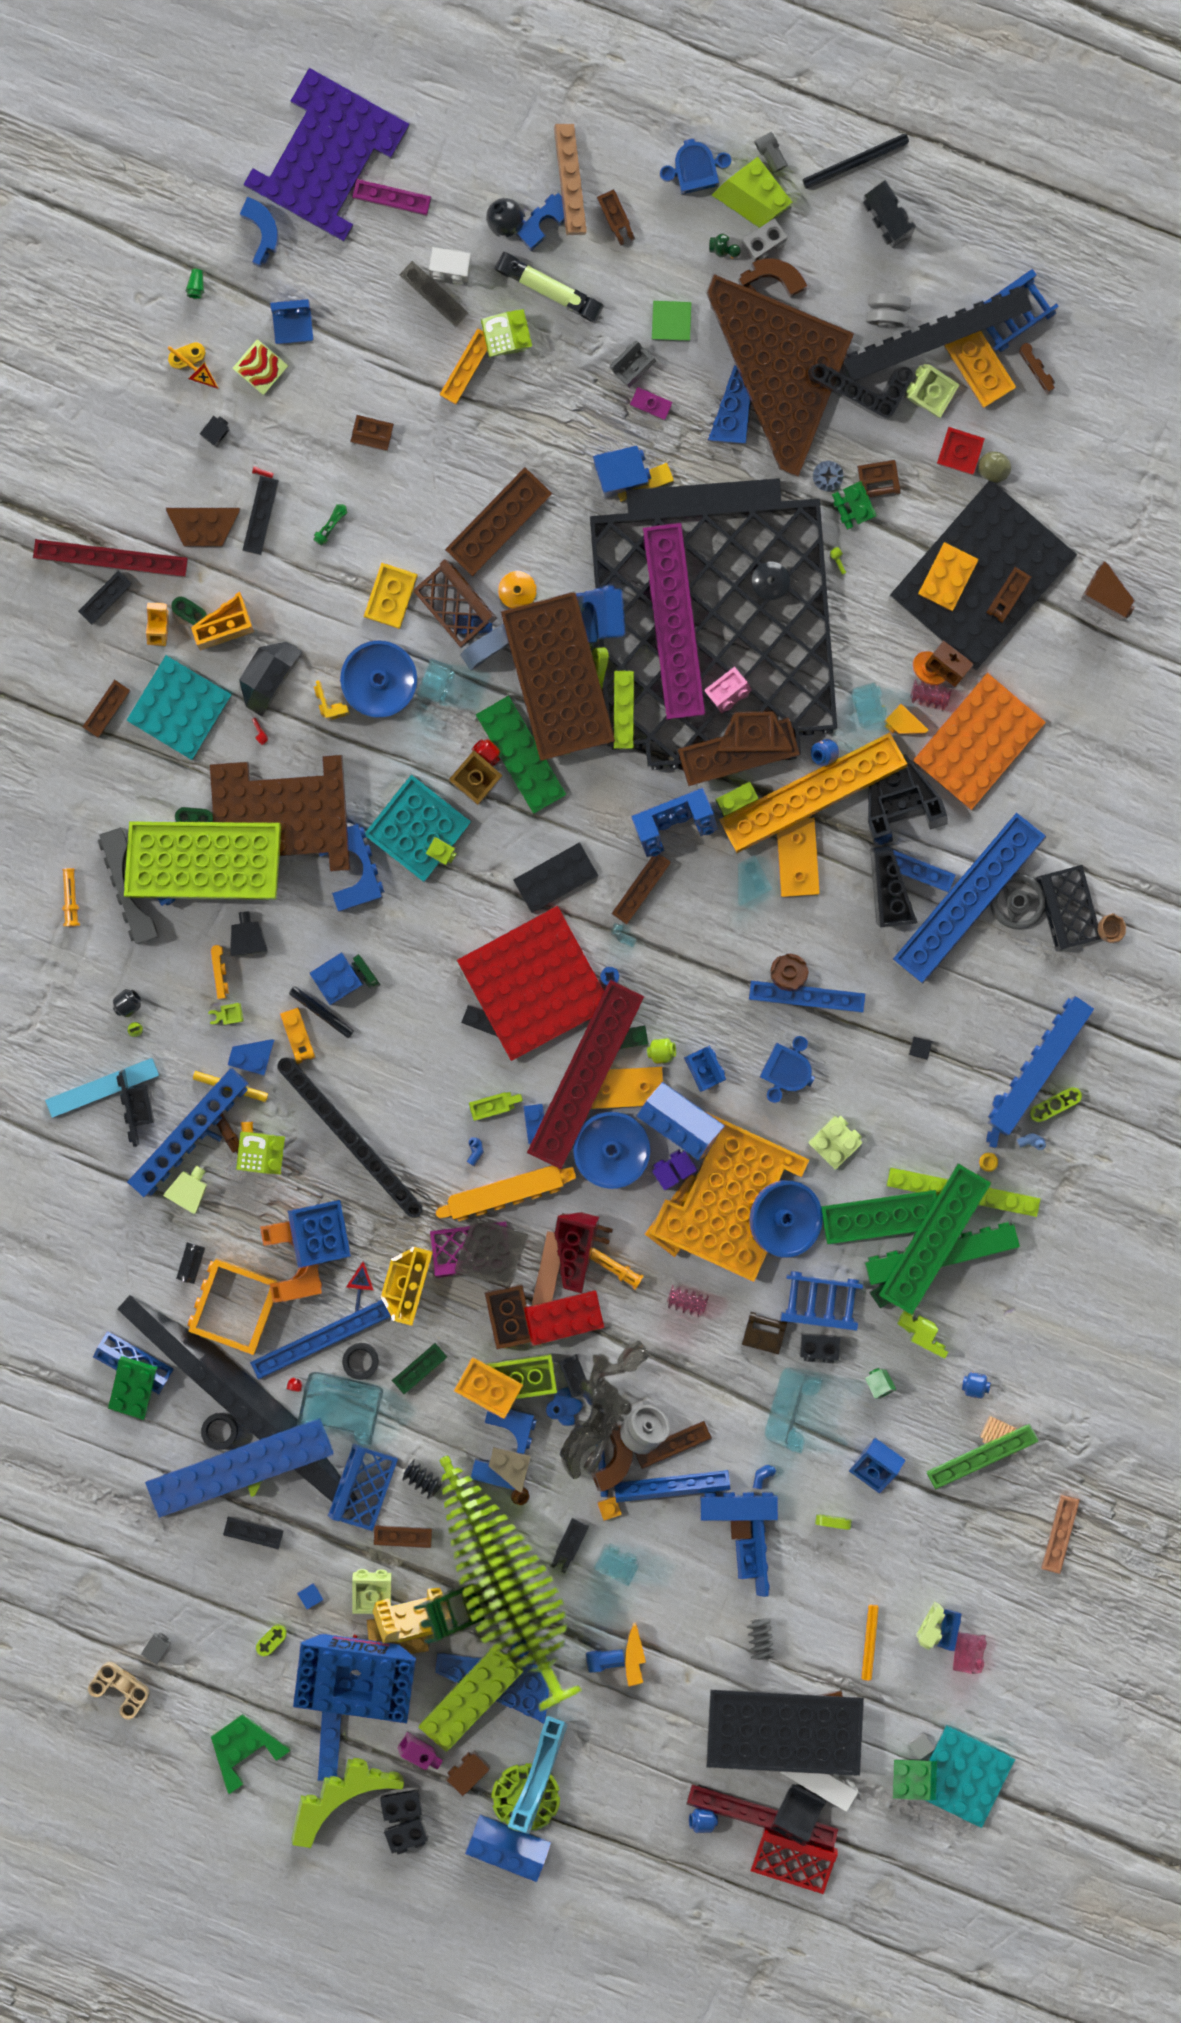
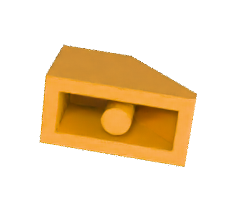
M902 704L884 721L886 723L885 728L892 734L894 732L898 735L925 734L929 730Z

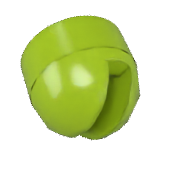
M132 1022L129 1024L127 1032L131 1037H139L143 1033V1027L138 1022ZM139 1026L140 1030L134 1031L132 1033L130 1032V1029Z

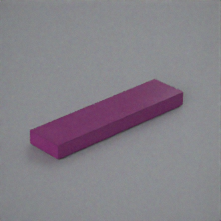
M357 179L352 198L427 216L432 197Z

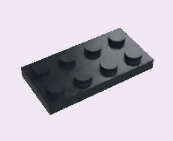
M579 842L518 876L513 881L531 913L592 880L598 874Z

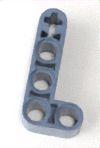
M504 624L469 645L460 654L470 671L509 645Z

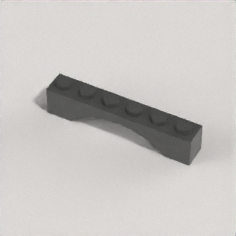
M120 827L99 834L98 844L100 850L105 851L106 857L104 862L107 869H111L112 876H110L113 887H117L118 894H116L119 905H123L125 912H122L125 923H129L131 930L128 933L131 941H135V944H140L158 938L159 934L154 919L145 914L132 898L124 897V862L128 842L123 828Z

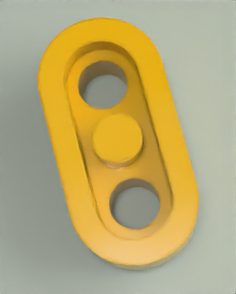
M198 342L175 349L192 364L201 362L206 355L205 348ZM193 349H198L199 353L193 355L192 351ZM172 352L169 354L168 362L172 368L180 370L188 367L182 360L175 362L174 358L176 355Z

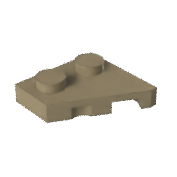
M493 1447L489 1467L518 1492L522 1493L531 1456Z

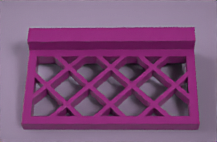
M506 1221L430 1231L436 1278L512 1268ZM503 1226L504 1234L499 1240L490 1234L495 1227ZM478 1229L486 1233L480 1243L471 1236ZM457 1232H462L467 1236L461 1245L452 1239ZM443 1234L448 1240L440 1247L435 1243L434 1235ZM488 1235L497 1242L491 1250L482 1245ZM469 1238L478 1244L472 1253L463 1247ZM450 1240L459 1247L453 1255L444 1250ZM500 1244L506 1249V1256L498 1257L492 1252ZM480 1246L488 1252L484 1259H478L474 1256V1253ZM460 1249L469 1254L466 1261L460 1262L454 1258ZM442 1251L451 1257L446 1264L438 1265L437 1257Z

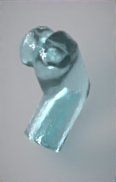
M614 923L613 928H611V934L620 943L633 947L636 938L621 933L623 926Z

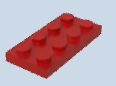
M596 1290L524 1308L532 1346L605 1328Z

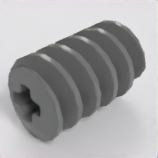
M770 1619L750 1620L752 1624L748 1625L747 1628L753 1629V1631L748 1633V1636L754 1637V1639L749 1641V1644L755 1645L750 1651L756 1653L751 1656V1659L764 1660L773 1658L774 1656L770 1655L774 1653V1649L769 1648L773 1646V1642L769 1641L772 1638V1634L767 1633L771 1630V1626L766 1625L771 1622Z

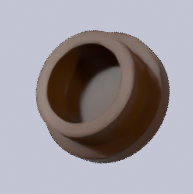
M523 1487L522 1493L515 1489L511 1495V1500L516 1505H524L530 1498L529 1491L525 1487Z

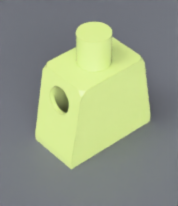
M197 1165L191 1174L183 1171L163 1196L191 1213L196 1214L207 1188V1184L201 1181L206 1171Z

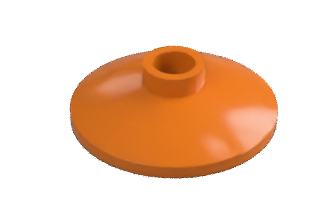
M924 651L917 654L913 660V670L917 677L929 685H940L945 682V679L925 665L933 652Z

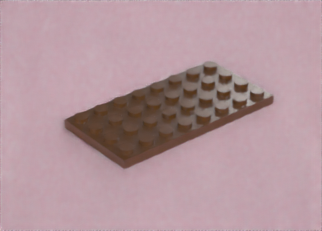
M576 592L500 611L540 761L615 741Z

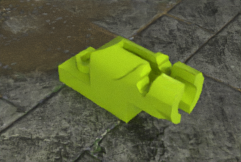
M903 1310L897 1325L901 1326L909 1334L913 1333L910 1341L945 1359L948 1351L945 1350L946 1346L937 1341L935 1344L932 1343L938 1332L934 1322L920 1315L913 1320L914 1313L911 1315Z

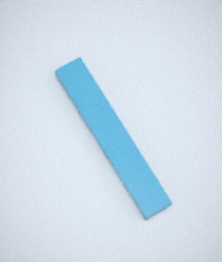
M153 1058L125 1068L128 1087L159 1076ZM120 1071L46 1099L51 1117H56L121 1091L122 1088L118 1087L117 1075H119Z

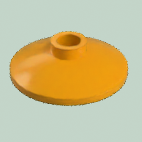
M514 571L505 575L498 587L501 601L509 608L532 603L537 592L536 584L532 577L521 571ZM519 586L521 591L515 593L514 587Z

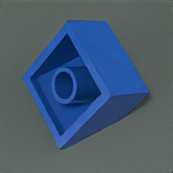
M874 1438L857 1458L849 1472L880 1494L898 1475L906 1460Z

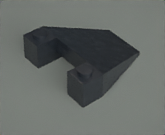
M903 754V757L908 767L869 786L868 826L875 847L893 841L889 825L893 822L924 813L930 830L948 824L947 813L941 797L906 754Z

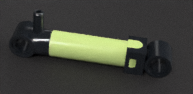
M502 252L494 267V270L522 283L567 307V310L580 315L590 322L595 323L604 308V305L599 301L560 283L521 262L507 252Z

